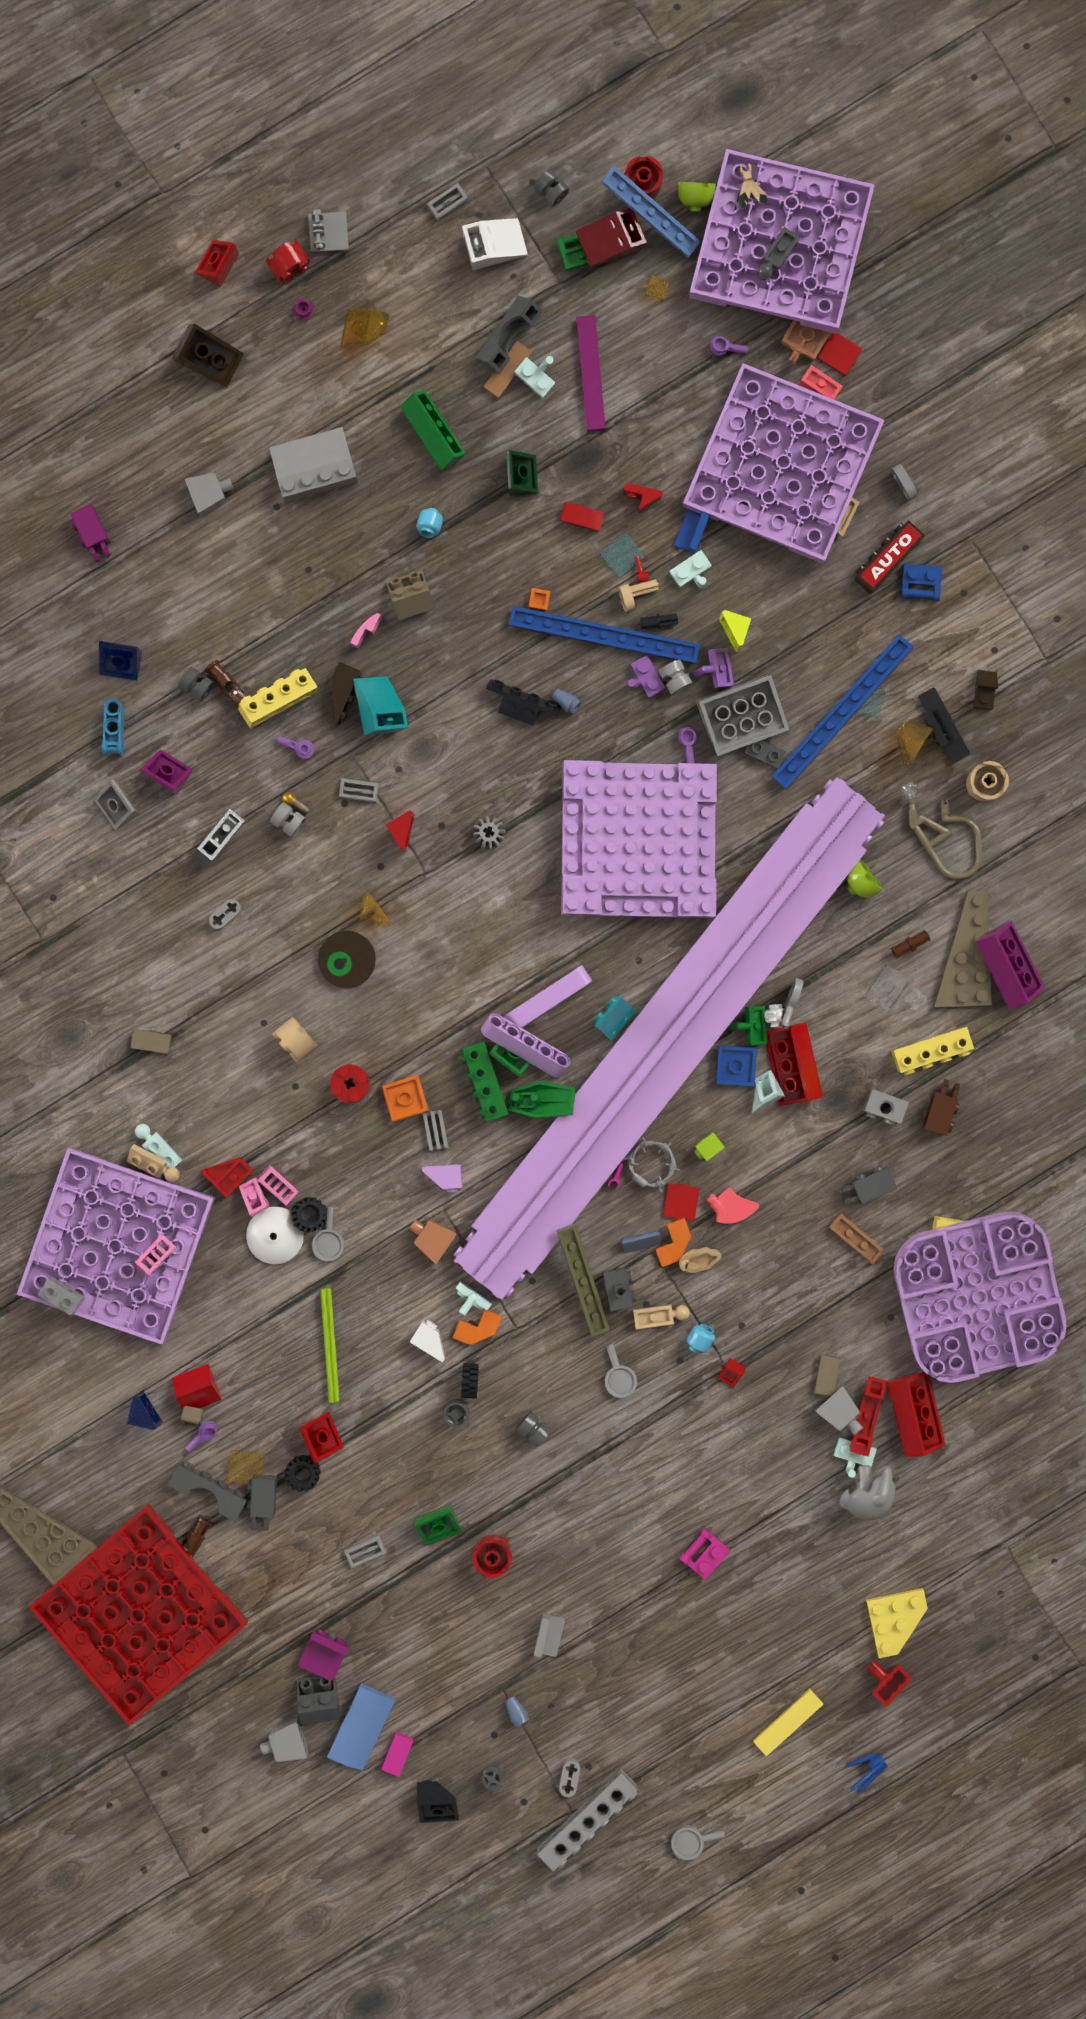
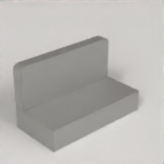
M542 1614L534 1656L542 1657V1654L553 1657L557 1656L565 1622L564 1618Z

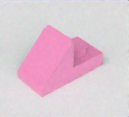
M256 1177L239 1186L251 1217L269 1207L270 1203L264 1196Z

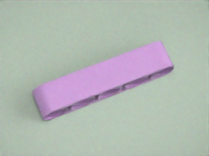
M581 965L506 1014L504 1018L522 1028L591 983L592 979L583 965Z
M491 1014L481 1027V1032L485 1037L553 1077H560L570 1065V1058L565 1053L498 1014Z

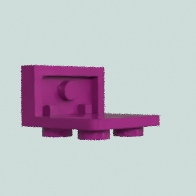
M314 1629L299 1661V1666L332 1681L347 1653L349 1645L346 1644L347 1641L339 1637L334 1639L328 1636L329 1633L322 1629H318V1631Z

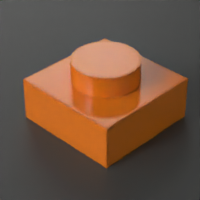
M532 588L529 608L547 611L551 591Z

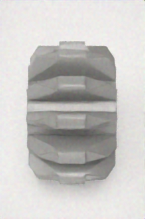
M489 816L486 817L487 823L479 819L481 827L474 825V828L479 832H474L473 836L480 837L475 842L478 844L483 840L482 848H485L486 843H489V849H492L493 842L499 847L500 844L497 839L504 841V837L499 834H504L505 829L498 830L503 826V823L500 822L495 825L497 822L495 817L492 823H490ZM488 828H491L494 834L492 837L490 835V838L486 837L484 832Z

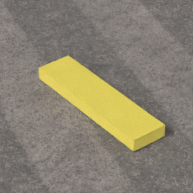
M809 1688L763 1730L753 1742L767 1757L823 1705V1702Z

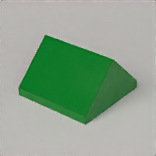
M498 1044L489 1052L491 1056L519 1077L530 1064Z
M451 1504L415 1517L414 1526L426 1546L462 1532Z

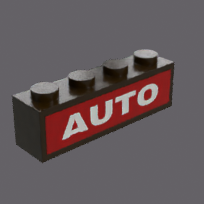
M909 520L905 524L901 522L894 530L896 534L892 538L888 536L881 544L883 548L879 552L875 550L868 558L870 562L866 566L862 564L855 572L857 576L854 580L870 595L925 537Z

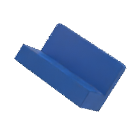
M688 510L674 546L695 554L710 514L702 512V515Z

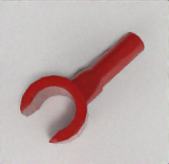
M635 556L638 568V581L648 582V572H642L640 556Z

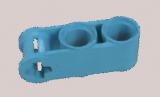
M109 699L104 704L103 755L119 754V756H123L125 710L123 705L116 699ZM117 704L118 711L111 713V706ZM116 723L118 729L115 732H110V726Z

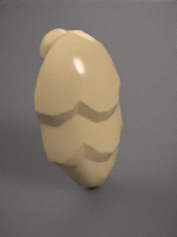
M708 1247L698 1250L692 1249L682 1255L679 1266L682 1271L697 1273L710 1269L721 1259L722 1255L718 1250Z

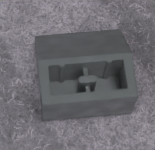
M336 1675L332 1681L320 1676L297 1679L298 1715L302 1725L340 1720V1702Z

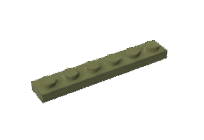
M573 1223L560 1228L556 1232L589 1333L594 1337L610 1329L577 1227Z

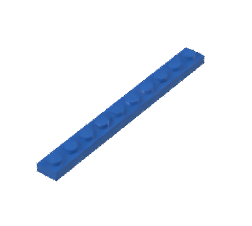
M515 606L512 607L509 626L673 660L680 659L682 662L696 664L700 644Z
M898 635L773 774L772 779L787 790L914 649V646L901 635Z

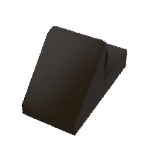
M977 670L973 708L993 710L995 690L998 689L997 672Z

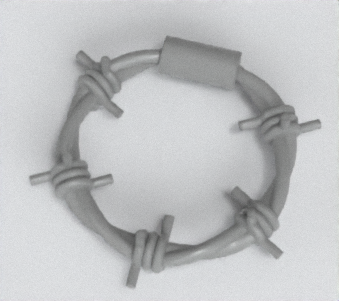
M642 1137L643 1141L635 1148L630 1157L624 1158V1160H628L627 1164L632 1174V1180L643 1188L645 1186L659 1187L660 1192H662L661 1187H664V1184L667 1183L675 1170L680 1171L676 1167L675 1159L669 1148L671 1142L667 1145L661 1142L645 1141L644 1137ZM656 1145L660 1147L659 1153L661 1150L666 1151L670 1156L671 1164H665L669 1165L670 1171L665 1179L661 1180V1177L658 1176L659 1180L656 1183L649 1184L639 1174L634 1173L633 1165L639 1164L635 1163L634 1157L640 1149H643L645 1153L644 1148Z

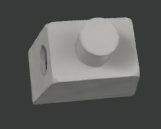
M216 473L185 479L200 517L225 504L227 500L224 492L234 489L230 478L219 482Z
M843 1386L816 1410L821 1417L840 1432L848 1428L856 1435L863 1429L856 1420L862 1414Z
M299 1717L272 1729L268 1735L270 1741L260 1744L262 1754L273 1753L276 1762L305 1759L309 1754Z

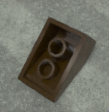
M194 323L188 325L172 359L227 388L244 353Z

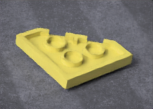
M923 1588L866 1600L878 1657L884 1658L898 1655L928 1609Z

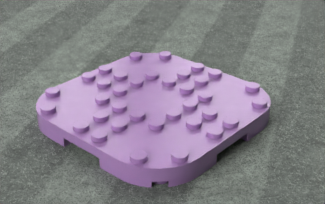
M1000 1212L918 1233L901 1246L894 1262V1276L912 1352L919 1366L926 1374L942 1382H961L980 1377L979 1374L1014 1365L1021 1367L1047 1359L1057 1351L1056 1348L1065 1337L1066 1317L1055 1279L1049 1242L1044 1231L1034 1220L1018 1212Z

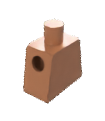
M415 1220L409 1230L418 1235L414 1244L435 1264H437L457 1235L456 1231L432 1220H429L425 1226Z

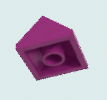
M160 749L141 768L140 772L177 795L191 774L192 769Z

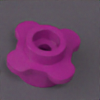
M302 298L298 299L293 314L308 321L315 306L313 303H309Z

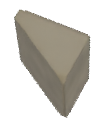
M184 1406L181 1416L182 1425L198 1428L202 1424V1409Z

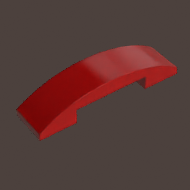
M871 1376L868 1377L858 1408L862 1415L856 1419L863 1429L856 1435L852 1434L850 1452L869 1457L873 1433L881 1401L884 1399L887 1381Z

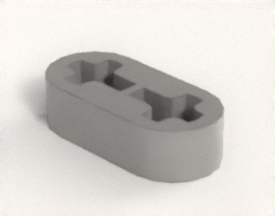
M898 464L891 468L892 476L905 498L910 500L917 496L916 488L904 467Z
M229 899L211 914L209 918L210 925L215 929L226 927L240 914L242 909L240 902ZM230 903L233 905L237 904L235 907L237 911L235 913L233 911H230L228 914L225 913L229 910L230 907L228 905ZM224 914L225 917L221 920L222 924L214 925V917H221Z
M575 1758L566 1759L562 1767L559 1789L560 1793L565 1797L573 1796L577 1790L580 1764ZM574 1764V1767L577 1769H573L572 1775H569V1768L567 1767ZM571 1780V1787L573 1788L565 1791L563 1786H566L567 1781Z

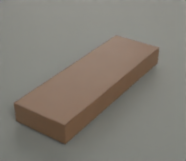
M518 341L508 352L510 360L501 373L494 372L483 386L486 391L497 399H500L516 377L513 372L526 357L529 359L533 354L531 350Z
M841 1213L828 1226L830 1230L872 1265L885 1251Z

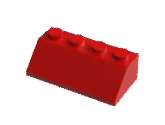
M807 1022L791 1025L788 1029L777 1028L768 1030L766 1047L771 1070L785 1095L778 1100L779 1106L822 1098L823 1094Z
M920 1371L887 1381L905 1457L925 1456L945 1446L929 1374Z

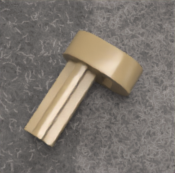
M656 579L633 586L626 584L618 587L625 612L635 610L633 597L659 590Z

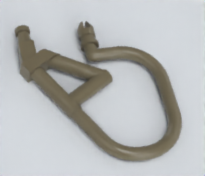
M944 799L941 800L940 815L942 816V822L965 823L972 828L975 835L976 859L973 867L963 873L950 872L944 867L933 847L951 837V831L923 815L917 818L916 800L908 801L907 825L910 830L914 831L938 870L947 878L954 880L967 879L973 876L979 870L982 863V838L978 825L972 819L965 816H948L949 803L947 799H945V804H943ZM922 823L940 834L928 841L919 825Z

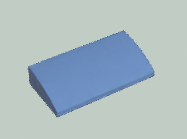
M361 1683L328 1752L327 1758L346 1766L363 1770L396 1699Z

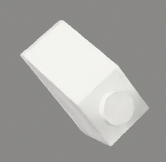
M429 1320L427 1322L422 1321L410 1343L443 1363L445 1353L440 1332L436 1329L437 1325Z

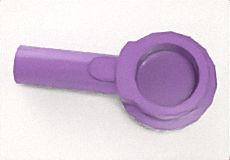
M722 336L713 338L710 343L712 353L718 356L724 355L727 351L744 354L748 352V346L731 344L729 340Z
M685 727L679 731L678 740L685 746L687 763H695L692 745L697 740V734L693 728Z
M279 736L277 743L296 750V754L302 759H308L314 754V745L309 740H301L297 743L282 736Z
M206 1421L198 1427L199 1434L185 1447L188 1452H192L200 1443L208 1441L216 1435L217 1426L214 1422Z

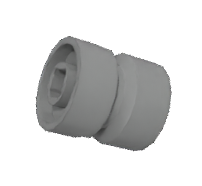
M680 659L669 663L658 671L663 681H667L666 687L671 695L684 690L693 683L688 673H684L685 668Z
M283 802L271 817L270 823L277 828H283V832L293 838L303 826L306 817L298 812L294 813L293 808Z

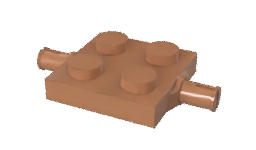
M793 320L781 341L782 344L793 351L788 361L790 363L792 361V364L795 365L800 355L815 361L831 332L800 325L801 322Z

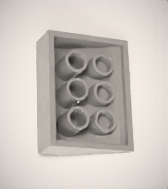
M343 427L269 447L280 491L285 503L358 483Z
M771 675L756 678L696 701L717 756L790 730Z

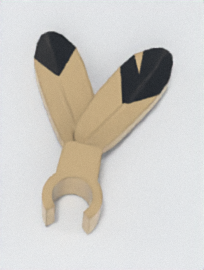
M750 163L747 166L748 171H743L742 165L739 170L744 181L738 200L741 209L745 208L748 204L750 194L759 203H767L766 194L752 180V166Z

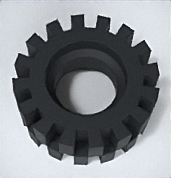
M306 1197L297 1201L292 1207L293 1210L291 1212V1220L294 1222V1226L299 1228L300 1231L313 1232L320 1229L327 1220L326 1206L322 1204L321 1200H317L314 1197ZM306 1207H311L316 1212V1218L312 1222H306L302 1218V1211Z
M463 1363L461 1398L477 1399L479 1364Z
M300 1455L291 1459L286 1466L284 1473L285 1481L287 1480V1485L291 1486L292 1490L295 1491L296 1489L298 1492H306L314 1488L321 1472L319 1464L314 1463L310 1456ZM304 1466L309 1469L310 1476L307 1480L301 1481L297 1479L295 1471L298 1467Z

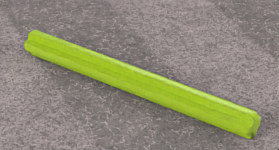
M323 1288L320 1292L329 1403H337L340 1399L332 1294L330 1288Z

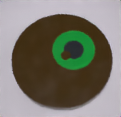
M340 931L332 934L324 941L319 950L318 965L322 975L331 984L341 988H353L363 984L370 978L375 968L376 955L372 944L363 935L354 931Z

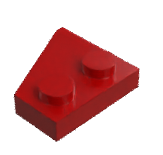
M238 1157L202 1169L200 1172L227 1198L254 1169L242 1157Z

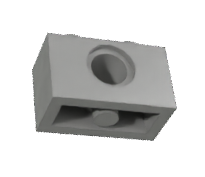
M870 1089L862 1111L867 1112L866 1116L877 1119L879 1116L885 1119V1123L895 1126L896 1123H902L909 1102ZM883 1103L889 1105V1111L886 1114H883L880 1110Z
M54 1277L47 1279L38 1294L39 1297L69 1315L76 1313L85 1298L84 1295Z

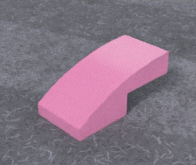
M376 613L361 625L350 642L351 646L359 649L367 632L372 635L375 634L382 619L380 614Z

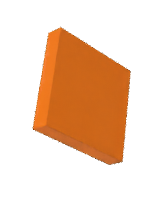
M418 1075L381 1086L392 1123L429 1112Z

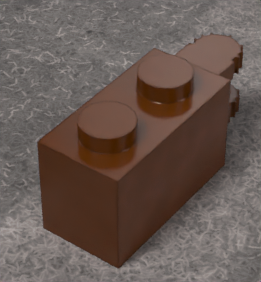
M946 1079L943 1080L939 1093L933 1092L922 1125V1129L945 1136L951 1133L954 1125L952 1118L959 1109L957 1095L960 1084L955 1083L951 1096L945 1095L949 1085V1081Z

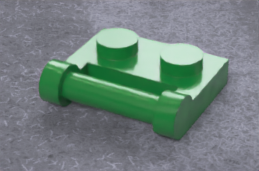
M577 235L556 238L566 272L589 265L581 245L569 249L565 248L567 245L579 242Z

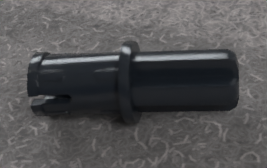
M676 613L640 617L641 630L656 627L661 629L663 626L677 625L679 622Z

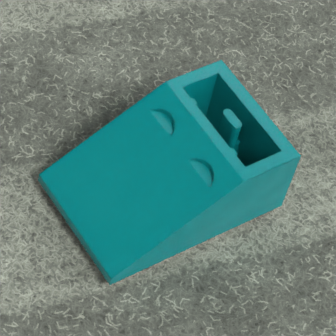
M388 677L353 679L364 736L398 733L408 728L405 708Z
M614 996L606 1005L608 1010L605 1013L601 1011L593 1020L596 1023L594 1027L610 1041L613 1040L636 1012L621 996L618 998Z

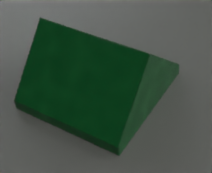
M507 450L509 495L537 494L536 455Z

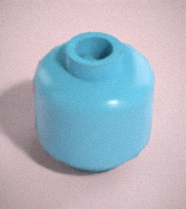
M435 508L422 510L416 524L420 535L426 538H433L441 531L443 517Z
M706 1324L695 1325L687 1337L690 1350L697 1354L707 1352L715 1340L714 1330Z

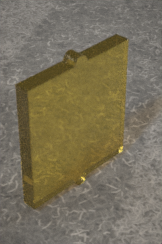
M231 1450L230 1463L227 1465L229 1468L227 1482L249 1484V1480H252L254 1474L262 1475L265 1471L263 1467L265 1453Z

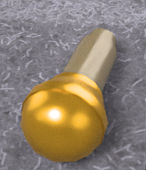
M286 792L283 795L282 801L284 803L292 805L307 814L309 808L298 801L293 793Z

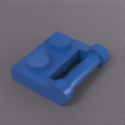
M904 564L901 598L918 597L939 601L942 567ZM908 585L934 587L933 591L908 589Z

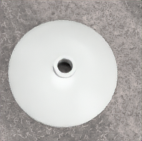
M274 1206L268 1207L253 1216L247 1227L246 1240L250 1251L256 1258L268 1264H281L297 1255L304 1241V1231H300L299 1228L294 1226V1222L291 1220L292 1211ZM271 1233L277 1235L276 1240L270 1238Z

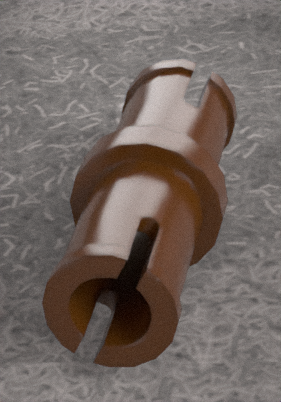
M923 930L912 938L908 937L901 944L892 947L891 951L895 958L898 959L900 956L910 951L914 952L917 947L931 941L930 936Z

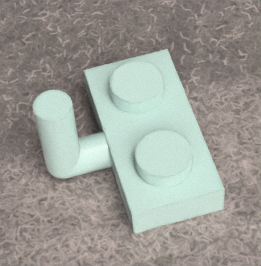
M552 356L546 357L538 367L526 357L513 372L541 398L555 384L544 373L548 366L553 363Z
M702 550L670 570L669 573L679 588L694 580L696 585L702 589L705 587L706 578L700 577V574L711 568L712 565Z
M460 1281L456 1286L457 1294L467 1299L459 1310L463 1315L467 1314L472 1305L481 1311L483 1309L488 1310L491 1306V1301L464 1282Z
M839 1437L834 1456L848 1460L846 1473L849 1477H855L854 1467L856 1463L872 1467L877 1450L875 1447H871L869 1457L850 1452L851 1440Z

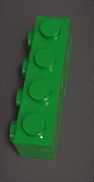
M426 390L412 393L400 406L441 470L453 467L466 454Z
M485 1042L463 1048V1053L460 1056L463 1064L468 1065L469 1071L466 1073L469 1082L474 1083L475 1089L472 1091L475 1100H480L482 1107L478 1109L481 1118H486L488 1122L508 1115L509 1113Z

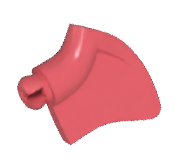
M730 1187L724 1190L718 1197L715 1194H711L707 1198L710 1207L716 1212V1222L728 1224L742 1221L759 1208L758 1203L738 1196Z

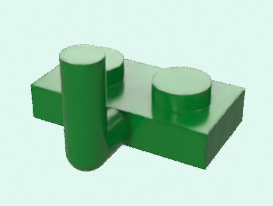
M765 1006L745 1007L746 1022L730 1023L727 1030H746L747 1045L767 1044V1030L764 1017Z

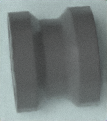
M487 1766L482 1773L483 1785L488 1789H495L501 1783V1771L497 1766Z

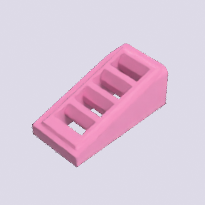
M268 1165L257 1177V1180L284 1205H287L299 1193L271 1165ZM272 1172L274 1175L266 1182L265 1179ZM278 1178L279 1181L271 1187L270 1185ZM284 1183L285 1186L277 1192L276 1190ZM290 1188L291 1191L283 1198L282 1195Z
M161 1235L138 1258L135 1265L150 1277L176 1247L165 1236ZM162 1242L168 1248V1250L165 1251L158 1244ZM155 1248L158 1249L163 1254V1256L160 1257L153 1250ZM151 1254L158 1261L154 1263L148 1255ZM144 1260L152 1266L150 1269L143 1263Z

